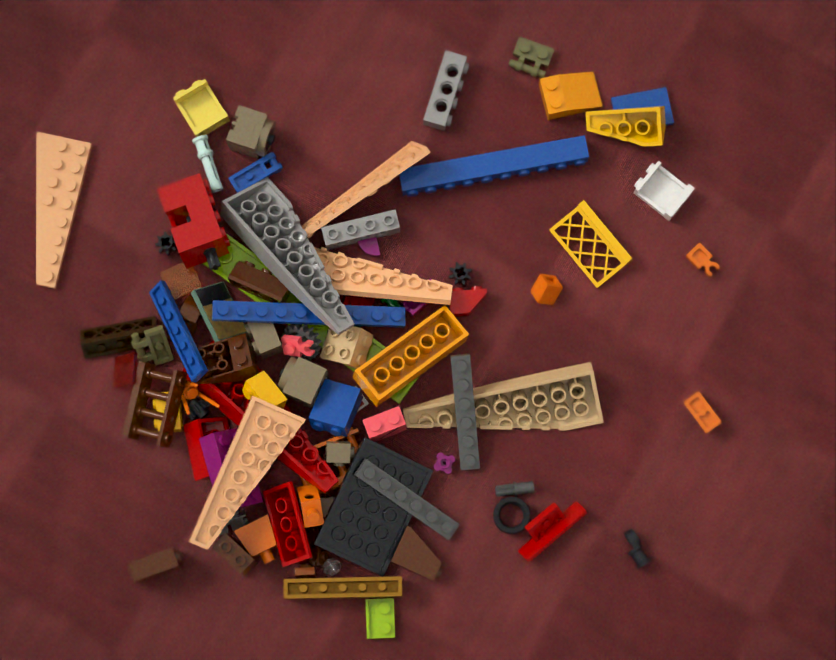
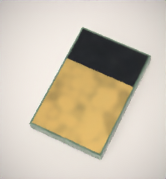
M224 281L195 289L191 292L214 342L247 333L244 322L212 321L213 300L233 301Z

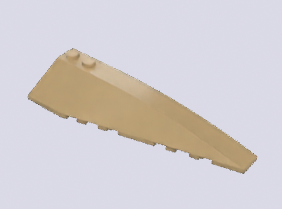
M591 362L473 388L476 428L512 430V428H522V430L559 429V431H567L604 423ZM454 394L403 409L407 428L443 427L450 429V427H457Z

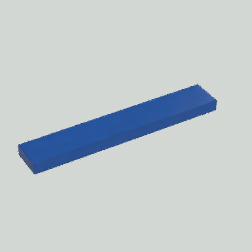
M160 280L149 294L191 382L197 383L208 372V369L166 282Z

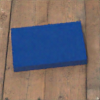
M666 87L611 97L610 99L612 109L665 106L666 126L674 124Z

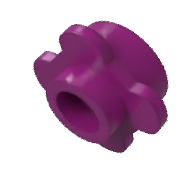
M442 452L438 453L434 469L450 474L452 472V463L455 462L454 456H446Z

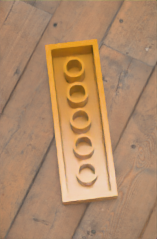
M444 305L354 371L353 379L373 404L378 407L465 343L469 333L447 306Z

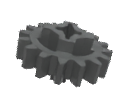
M290 324L283 330L284 333L281 335V337L284 334L301 336L302 342L306 340L314 341V344L309 349L315 350V353L312 356L304 354L301 356V358L308 361L315 358L322 348L319 345L322 341L317 339L319 334L313 333L314 328L311 327L309 329L308 324Z

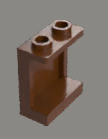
M226 533L212 547L244 577L258 563Z

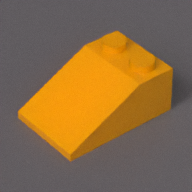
M594 72L558 74L541 78L539 81L547 120L603 107Z

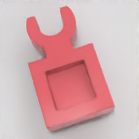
M287 334L281 337L284 355L301 357L303 354L312 356L315 353V350L309 349L314 344L312 340L302 342L301 336Z

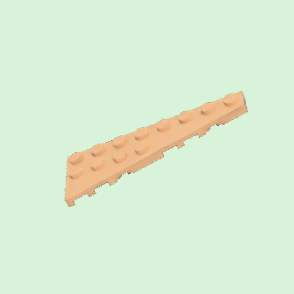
M37 132L36 284L56 289L92 144Z
M409 142L304 223L302 228L305 229L308 235L307 238L312 237L315 231L325 227L328 222L365 197L374 195L378 188L388 184L394 177L431 153L429 149L419 143Z
M314 247L325 267L326 274L330 276L331 283L339 295L451 305L453 285L433 279H421L413 273L412 275L404 274L396 268L390 270L384 268L382 264L361 258H350L341 252H338V254L329 252L324 247H321V249Z
M251 397L189 539L190 543L207 550L222 532V529L232 519L235 512L267 473L273 462L282 453L285 446L295 436V433L304 424L306 419L260 398Z

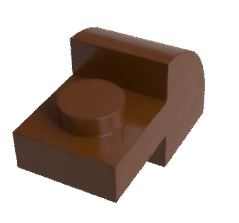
M189 295L184 301L180 313L192 338H194L202 315L193 297Z

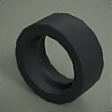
M507 497L497 503L493 511V520L501 532L517 534L522 532L529 523L530 510L523 500L517 497ZM509 504L519 506L523 512L522 522L515 527L504 525L500 518V512L503 507Z

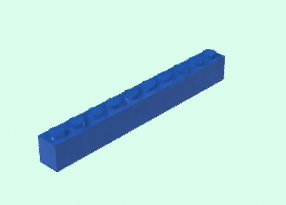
M583 135L413 166L400 173L399 178L402 194L412 197L418 195L419 192L434 193L437 189L441 188L451 190L455 186L462 184L464 187H467L479 181L489 183L495 178L506 180L511 178L512 175L517 174L519 176H527L530 172L544 173L550 168L561 170L567 168V165L572 164L582 166L588 162L589 153L586 138Z

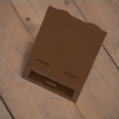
M246 333L198 347L208 369V372L197 382L198 384L241 382L258 374L252 342Z

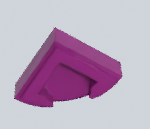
M376 237L358 241L359 247L366 254L373 257L381 256Z

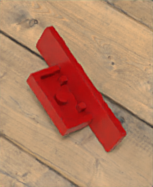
M576 501L562 512L558 505L553 502L524 527L532 539L518 550L519 554L528 563L531 562L583 518L587 511Z

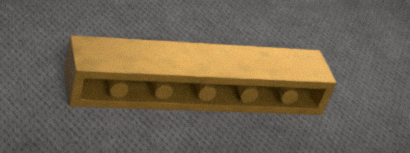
M402 576L284 579L285 600L403 597Z

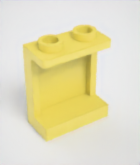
M206 79L195 81L192 87L178 91L175 94L176 96L173 97L177 107L196 137L207 135L230 121Z

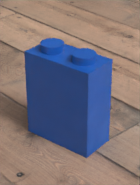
M325 379L309 415L310 426L317 431L324 430L334 436L347 437L363 399L361 388Z

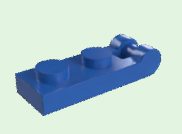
M271 152L265 155V157L260 158L230 176L228 179L235 191L238 193L283 170L282 164L276 160L277 156L275 153ZM270 163L272 167L267 169L265 164Z

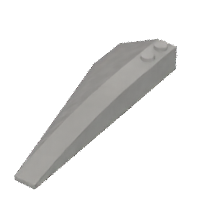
M268 177L222 201L220 216L294 296L338 335L354 326L351 316L345 305L340 301V296L331 283L330 276L324 270L325 267L313 244L308 240V235L305 229L302 228L297 214L295 215L291 202Z

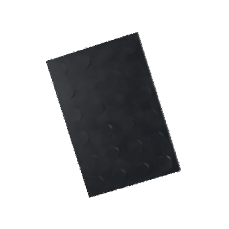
M363 437L313 544L383 577L412 515L354 474L363 460L367 459L421 497L433 470Z

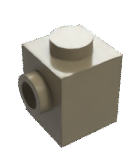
M326 441V462L334 463V466H345V463H350V458H354V447L351 446L350 441Z

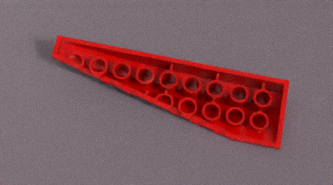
M246 380L241 382L198 384V390L220 405L218 409L239 427L250 402L242 391ZM285 404L284 410L291 412L288 406ZM301 428L298 429L295 436L277 457L278 460L325 494L339 481L327 462L320 457L318 449L310 443L306 432L302 431Z

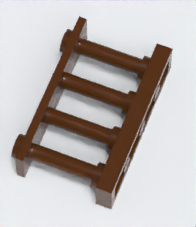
M139 361L121 437L138 440L139 435L157 439L156 446L170 448L184 386L187 382V372L174 370L173 375L155 371V364ZM152 379L170 382L169 393L150 390ZM148 397L166 401L164 413L146 409ZM143 417L162 420L160 431L142 428Z

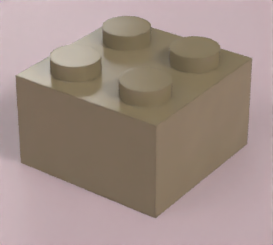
M247 322L248 324L244 325L250 339L254 338L255 340L252 342V346L257 356L261 355L264 360L283 352L282 344L273 323Z

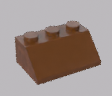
M239 261L228 276L232 286L268 302L286 303L291 293L277 277L272 276L273 273L264 268L262 270L256 269V265L248 261L244 263Z

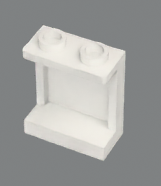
M658 161L656 164L652 163L646 170L648 174L644 179L640 177L635 183L634 187L636 189L634 194L670 221L695 188L690 184L686 186L662 167L661 162Z

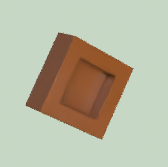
M307 564L300 565L299 568H295L296 579L316 578L315 568Z

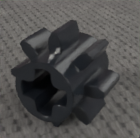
M165 231L163 236H157L159 241L154 245L157 248L161 247L158 251L159 254L166 252L170 256V252H177L172 234L169 236ZM164 242H167V243L170 242V246H167V245L164 246L163 243H164Z
M456 262L455 268H449V271L453 273L449 276V279L455 280V286L458 283H462L465 286L466 279L471 281V277L467 274L471 273L472 269H467L466 263L459 265ZM464 271L460 278L457 277V273Z
M197 397L188 404L190 410L188 417L192 421L194 419H204L210 413L208 410L210 404L204 399L199 400Z

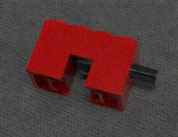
M198 173L157 188L164 212L167 214L172 227L171 232L177 250L186 269L208 262L210 270H218V267H221L219 257L230 254L227 247L231 245L224 227L219 226L218 222H221L218 210L214 211L213 206L216 204L207 179H202L201 174Z

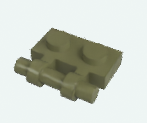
M519 36L513 52V56L519 59L518 61L510 59L508 66L515 68L519 72L530 73L535 78L536 76L544 78L546 71L541 70L540 66L548 68L554 49ZM527 60L529 62L535 63V65L533 67L524 64V61Z
M162 325L144 330V338H140L137 332L131 335V343L137 351L136 357L138 362L149 363L148 361L154 360L155 365L174 360ZM149 346L150 351L145 352L143 347Z

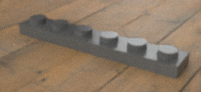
M470 354L451 355L461 470L480 469Z
M367 459L363 460L354 474L447 540H450L460 525Z

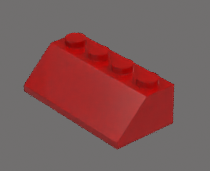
M292 481L263 491L282 566L286 567L312 560L311 549Z

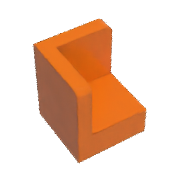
M540 274L530 292L537 303L553 305L563 286L556 276Z

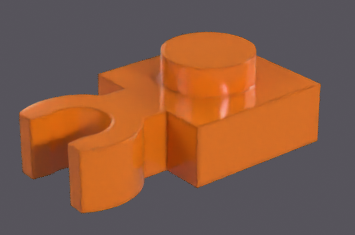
M700 242L685 256L698 270L703 267L708 277L713 275L709 271L710 267H714L717 271L720 268L716 262L710 261L713 255Z

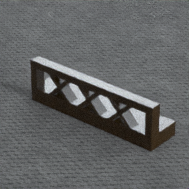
M151 316L80 330V345L84 358L88 359L134 350L131 343V335L137 332L140 338H144V330L157 327L156 317ZM152 323V326L143 327L146 324ZM126 328H132L131 330L124 331ZM95 335L92 338L85 339V336Z

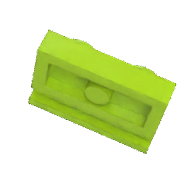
M394 598L365 599L367 639L395 638Z

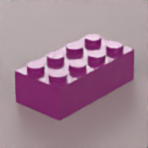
M238 428L211 433L199 438L212 487ZM258 484L238 509L263 502Z

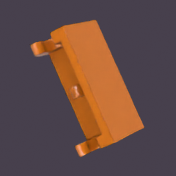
M700 391L683 402L706 434L722 423V420Z

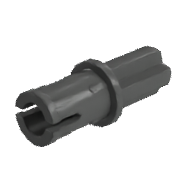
M513 481V484L497 485L495 487L497 497L509 495L517 497L519 494L534 493L533 481L521 483Z

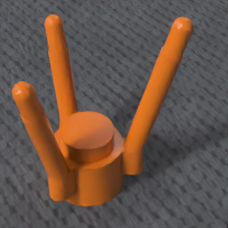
M187 379L181 398L187 415H190V410L186 399L191 400L197 396L211 405L220 408L218 403L198 390L197 383L190 382Z

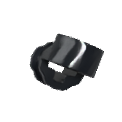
M632 528L624 532L625 538L633 548L627 555L632 557L638 570L652 561V559L648 558L642 550L641 541Z

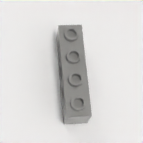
M445 50L423 119V125L445 131L446 126L450 127L453 118L450 113L452 108L456 109L458 103L456 95L458 91L461 92L464 81L461 79L463 74H467L469 68L467 56ZM455 71L457 76L450 77L448 72ZM449 88L452 90V93L446 95L442 90ZM443 105L447 109L444 112H439L436 108Z
M396 209L321 227L327 250L355 244L358 241L369 238H379L400 233Z

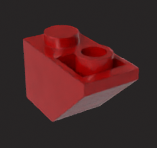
M482 286L471 287V290L453 288L451 305H449L451 313L455 317L470 316L487 296V289H483Z

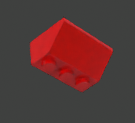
M227 417L196 419L183 425L195 481L210 480L199 438L211 433L229 430Z

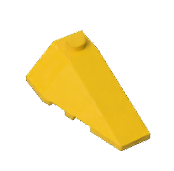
M665 106L586 112V127L589 132L617 138L640 146L663 145L666 126Z

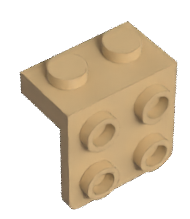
M354 326L338 335L329 327L320 357L324 360L345 364L356 370L366 362L374 335Z

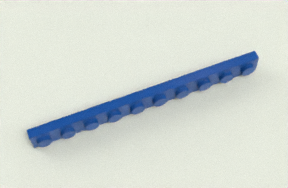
M212 301V321L326 325L302 303ZM345 305L354 322V326L405 327V307Z

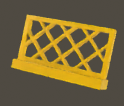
M584 200L549 229L596 288H599L624 266L633 261L632 257ZM577 212L583 217L582 225L571 224L572 216ZM560 226H568L567 237H560L555 230ZM571 227L582 228L581 238L570 237ZM584 228H591L595 231L594 240L583 239ZM562 239L567 240V245L563 242ZM569 240L580 241L579 252L569 249ZM583 241L594 242L593 253L582 252ZM596 242L605 243L607 246L606 254L595 253ZM574 254H579V260ZM581 255H593L592 265L583 266ZM595 256L606 257L605 268L594 267ZM608 257L617 258L621 264L616 268H607ZM593 270H605L604 278L597 283L593 278Z

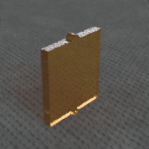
M183 262L160 272L161 278L166 282L174 300L190 294L195 289L202 288L197 276L198 272L194 270V267L186 269Z

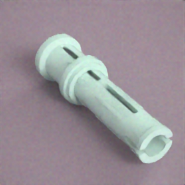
M201 135L192 139V142L196 145L197 157L202 161L212 193L219 192L224 188L212 156L214 152L210 149L208 135Z

